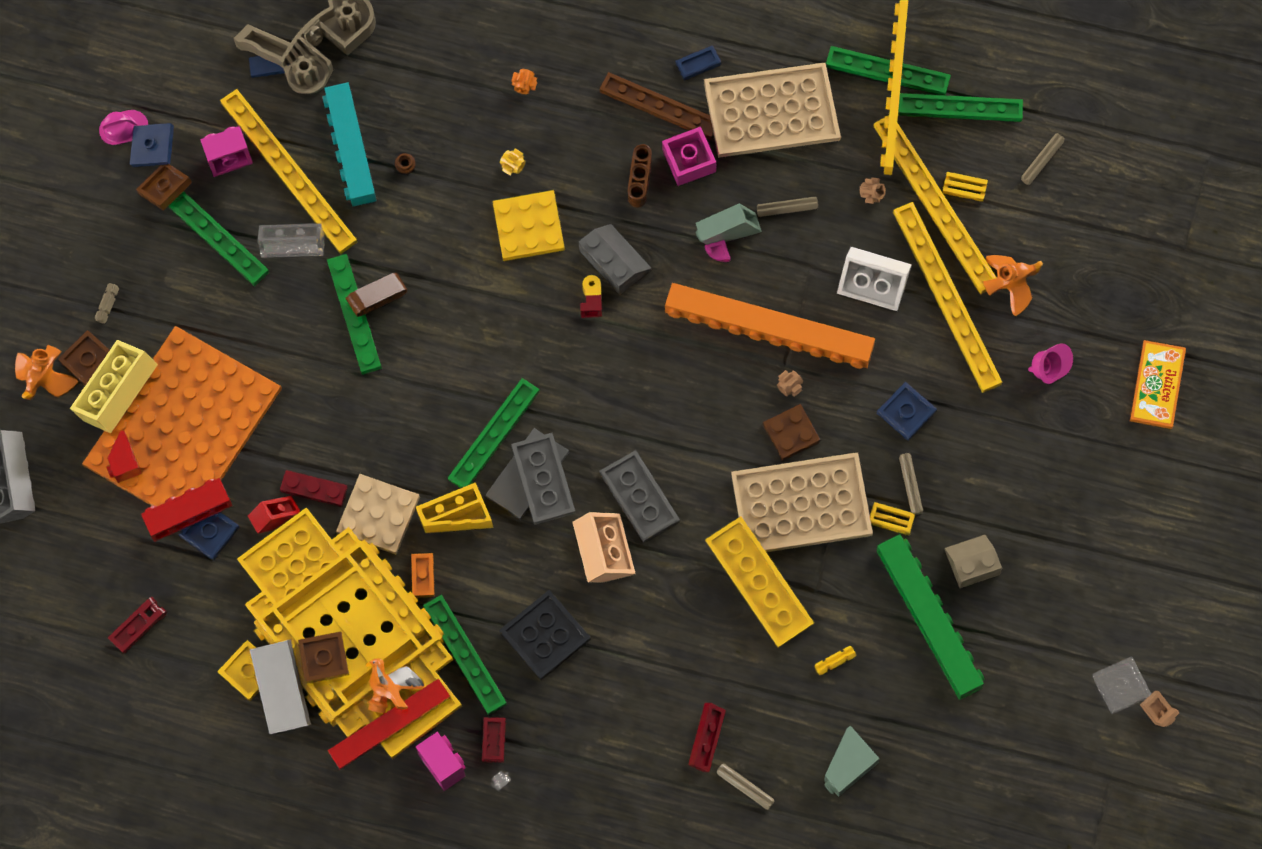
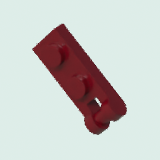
M150 597L108 639L125 654L145 633L166 616L167 611L163 607L160 608L157 605V601ZM149 610L154 613L151 617L145 614Z

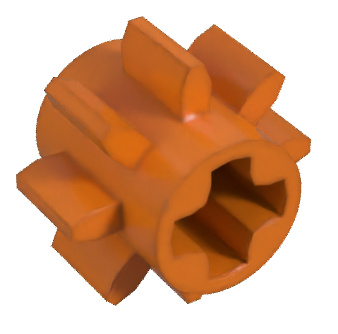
M520 69L519 74L514 72L511 80L512 85L515 86L514 90L521 94H528L530 90L535 91L537 85V78L534 77L535 74L527 69Z

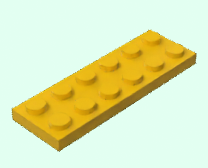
M742 516L705 539L778 648L814 624Z

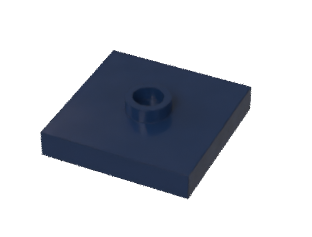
M166 123L134 126L130 165L132 167L170 164L174 125Z
M905 382L878 409L877 414L909 441L937 412V409Z
M219 512L184 528L179 536L214 561L240 527Z

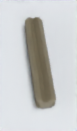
M1056 133L1024 172L1021 180L1025 184L1030 185L1064 143L1063 136Z
M817 197L758 204L757 214L759 217L817 209L818 200Z
M909 453L900 455L899 460L911 513L919 515L922 514L923 507L912 458Z
M726 764L720 765L717 770L719 776L765 809L771 808L774 803L772 797Z

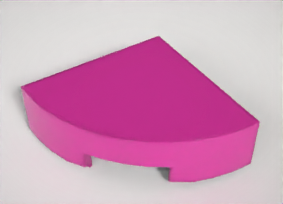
M725 240L705 245L707 254L714 260L720 262L730 261Z

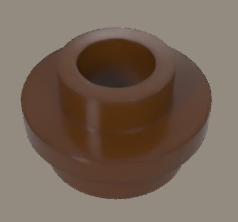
M406 153L400 154L395 160L397 171L403 174L412 172L416 165L414 157ZM408 162L409 165L406 166V167H403V166H402V163Z

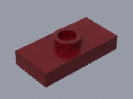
M484 717L482 762H504L506 718Z

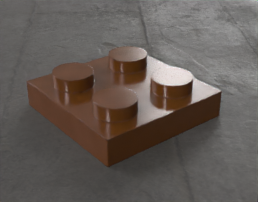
M170 164L161 165L136 190L139 195L164 211L192 181L187 175Z
M87 330L58 358V361L86 386L110 350Z
M801 404L763 422V426L782 461L820 443V438Z
M341 631L298 640L306 684L349 675Z

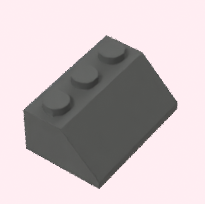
M612 224L594 229L579 241V251L619 295L652 270Z

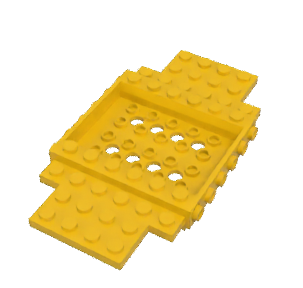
M305 508L237 558L238 562L262 591L245 604L256 619L254 624L257 629L254 632L261 641L265 639L269 645L291 639L302 689L308 694L305 698L312 707L316 705L321 712L318 715L325 724L330 722L333 727L337 724L347 738L384 714L368 709L369 700L374 696V691L369 683L372 668L366 667V663L372 659L380 658L384 661L386 674H390L399 668L409 667L422 680L425 685L424 687L439 678L451 698L381 743V746L393 759L462 707L459 700L436 673L450 663L453 658L442 645L444 643L443 631L437 624L435 626L432 625L429 621L431 616L424 608L420 610L416 605L418 602L417 598L411 591L409 593L403 588L405 586L404 582L398 575L394 577L390 572L392 567L387 560H381L377 554L380 552L373 543L368 544L365 539L360 541L350 527L331 539L310 511ZM358 589H365L368 594L365 599L358 600L355 597ZM341 602H348L350 609L346 613H341L338 611V605ZM330 615L333 618L332 623L329 626H323L320 623L322 616ZM387 621L391 622L393 630L389 633H384L381 630V625ZM306 628H313L315 636L342 632L345 653L349 648H356L359 652L355 659H349L346 656L349 675L306 684L298 642L300 639H305L303 631ZM374 635L376 637L375 644L372 646L365 645L363 642L365 636ZM401 689L399 691L400 697L404 701L421 689ZM389 698L387 699L388 708H386L385 713L395 707Z

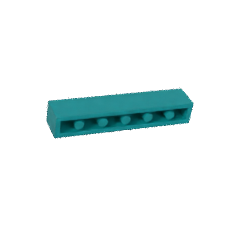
M349 82L326 87V95L322 96L325 108L329 107L330 114H327L329 126H333L335 131L331 133L333 144H338L339 148L335 153L338 163L343 165V169L340 170L342 182H347V188H344L346 200H351L352 207L375 202L377 200Z

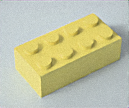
M117 340L70 409L84 422L111 433L158 364L145 351Z

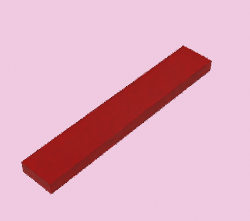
M438 678L404 700L408 706L407 709L401 710L395 706L329 749L328 752L341 770L451 698V696Z

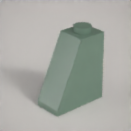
M740 203L696 222L698 229L696 230V235L699 241L706 245L722 240L727 242L762 232L756 213Z
M851 726L847 728L824 779L826 782L824 785L831 794L836 793L838 797L879 763V757Z

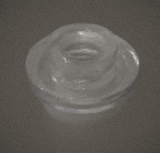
M500 771L492 778V788L495 787L497 790H500L510 782L509 772L503 773Z

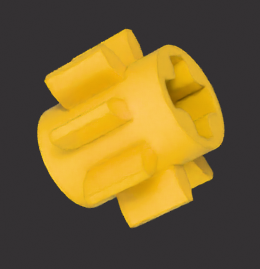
M516 148L514 151L507 150L500 160L503 168L502 171L510 176L512 173L519 174L526 163L523 159L524 153Z

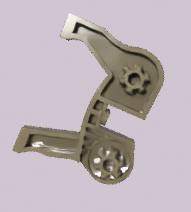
M328 0L329 8L312 18L297 33L291 43L249 24L234 37L236 47L240 50L253 52L283 67L289 86L295 92L313 94L325 87L333 72L331 61L313 46L319 45L323 37H325L348 56L373 33L376 25L373 7L369 0Z

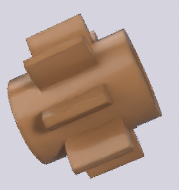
M879 178L865 179V182L860 186V195L866 198V203H879L880 199L885 195V186L880 184Z
M785 370L778 376L780 382L777 384V387L785 396L792 394L795 397L802 391L801 384L803 380L795 371L788 373Z

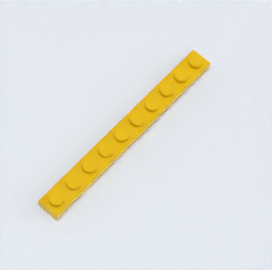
M900 0V3H895L894 16H898V22L893 24V34H897L896 41L892 40L891 53H895V57L890 59L889 72H893V78L888 79L887 90L891 91V97H887L886 109L890 111L889 116H885L884 128L888 129V133L883 135L882 147L886 148V154H881L880 167H884V174L892 175L908 0Z
M236 89L220 101L224 108L338 252L342 254L355 245L357 239L241 93Z
M885 118L874 123V128L882 141L883 135L888 133V129L884 128ZM897 123L894 151L896 163L979 293L986 292L983 281L995 279V274Z
M913 202L894 209L893 213L982 393L1002 385V380Z

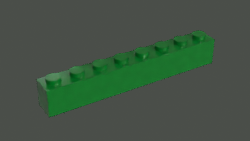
M901 534L877 545L876 552L956 696L961 700L983 688L984 676L979 669H975L973 665L974 659L970 651H965L962 645L964 643L962 636L952 628L953 621L948 613L945 614L941 606L943 604L938 594L934 595L932 592L930 579L927 575L923 576L920 570L922 569L920 561L917 557L913 558L910 552L912 550L910 543L907 539L903 540Z

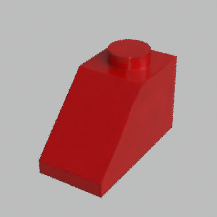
M122 430L119 432L107 457L110 465L106 466L110 478L115 477L117 483L142 474L128 436Z
M292 496L260 502L248 515V518L256 532L263 533L273 531L282 526L301 511Z

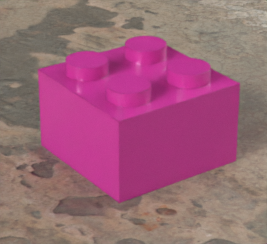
M240 126L229 127L224 132L209 134L205 138L200 139L214 177L253 164Z
M701 127L662 141L663 153L678 186L716 172V160Z
M436 732L417 745L416 749L424 764L443 791H445L465 777L464 769L466 767L460 755L452 753L454 750L445 735L441 737Z

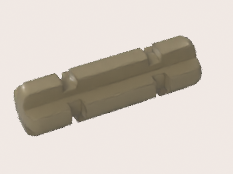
M109 283L105 291L107 292L104 293L98 308L99 311L95 315V319L99 323H106L108 319L107 315L114 304V297L117 296L119 291L118 286Z

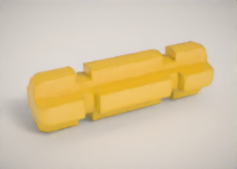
M851 646L843 649V652L839 651L826 658L824 662L816 663L815 669L819 675H823L828 669L832 670L845 663L846 660L853 659L856 653Z

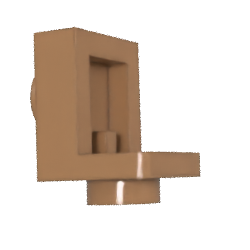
M1154 691L1140 704L1153 723L1158 726H1169L1179 714V711L1172 708L1159 691Z

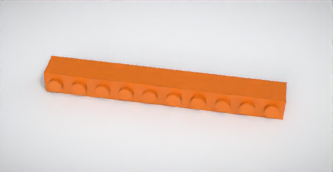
M672 283L665 304V313H668L673 318H687L695 324H700L701 322L708 324L713 329H727L735 335L745 334L753 340L759 341L763 339L775 346L785 345L793 351L801 352L803 350L810 352L812 356L828 357L836 363H842L843 361L859 369L863 367L868 368L875 344V338L676 283Z

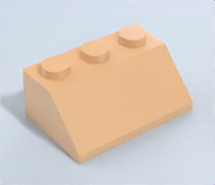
M589 512L573 521L588 582H607L636 574L620 514Z

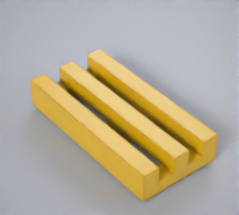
M947 172L942 193L983 202L988 180ZM948 185H949V186L958 187V188H961V189H965V190L978 191V192H981V194H976V193H971V192H967V191H962V190H957V189L948 188Z
M874 502L870 514L871 525L910 535L915 514ZM876 509L909 518V521L878 513ZM874 517L879 518V519H883V520H886V521H890V522H893V523H897V524H900V525H904V526H907V528L901 527V526H898V525H894V524H891V523H887V522H884V521H880V520L874 519Z

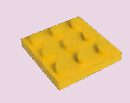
M554 190L493 201L503 261L565 250Z

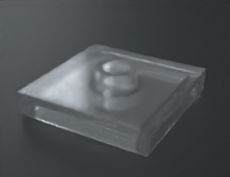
M1132 656L1092 674L1111 714L1145 700L1151 695Z

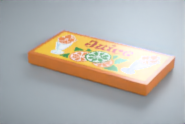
M1143 341L1130 417L1131 422L1168 429L1173 428L1186 348Z

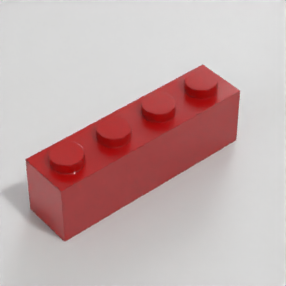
M213 478L207 480L203 486L186 490L179 497L174 496L166 499L165 503L159 506L148 507L141 515L153 541L156 542L233 505L220 478Z

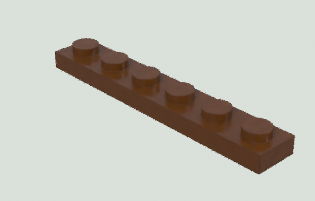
M608 72L600 87V93L690 131L701 127L705 138L712 140L714 136L711 118L708 114Z

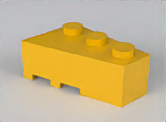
M476 483L416 506L418 516L426 533L493 528L492 520Z

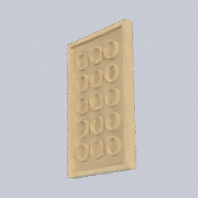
M826 63L704 79L718 158L840 141L841 139Z
M858 452L731 472L738 517L742 516L765 552L873 535Z

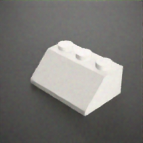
M851 247L846 256L837 294L897 311L911 264Z

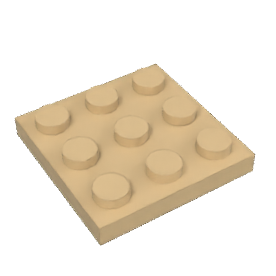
M359 474L336 533L340 534L350 527L360 541L365 539L368 544L373 543L376 548L396 555L420 496L408 490Z

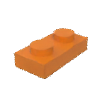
M433 553L411 554L412 593L416 598L435 597Z

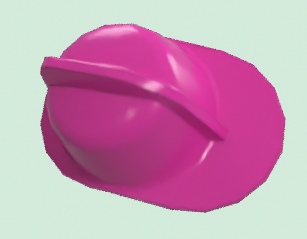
M136 110L112 112L101 122L99 133L102 140L107 144L117 145L132 141L133 127L148 125V120L145 115Z
M1061 343L1045 351L1038 352L1034 356L1032 366L1028 370L1033 372L1044 383H1053L1070 371L1073 363L1072 351L1067 345Z

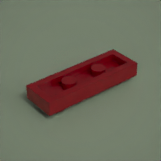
M288 470L285 471L280 487L282 493L342 507L348 489L345 484Z
M712 703L704 704L689 766L702 772H710L725 709Z

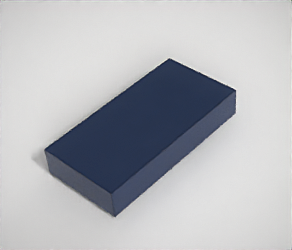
M712 45L676 60V65L685 81L720 66L721 60Z
M260 56L249 58L252 78L285 73L283 67Z

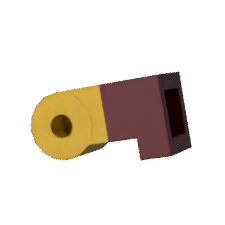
M589 275L583 280V292L586 296V303H580L581 318L602 317L601 282L597 276Z

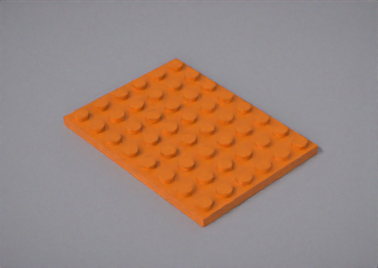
M177 326L174 327L153 358L158 364L116 427L111 433L103 432L82 463L84 467L151 506H159L170 497H179L190 488L203 486L209 479L220 478L222 480L282 389L280 385ZM124 430L142 474L117 483L115 477L110 478L106 466L110 465L107 457L119 432Z

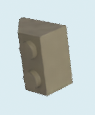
M986 535L945 548L959 588L998 576L1001 573L1002 566Z

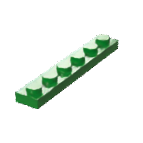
M834 46L830 48L826 68L888 82L889 78H893V72H889L890 60ZM903 63L901 86L946 96L951 75Z
M900 93L898 116L1022 122L1023 99Z
M184 191L168 206L254 287L269 273V270Z
M344 254L327 259L361 373L363 375L382 369L366 315L356 317L346 301V297L357 290L348 256Z
M523 378L519 381L449 475L448 480L459 488L472 484L539 394L540 390Z
M440 595L424 604L423 607L431 616L434 626L437 624L443 631L444 635L442 637L446 646L488 716L506 706L507 702L443 596Z

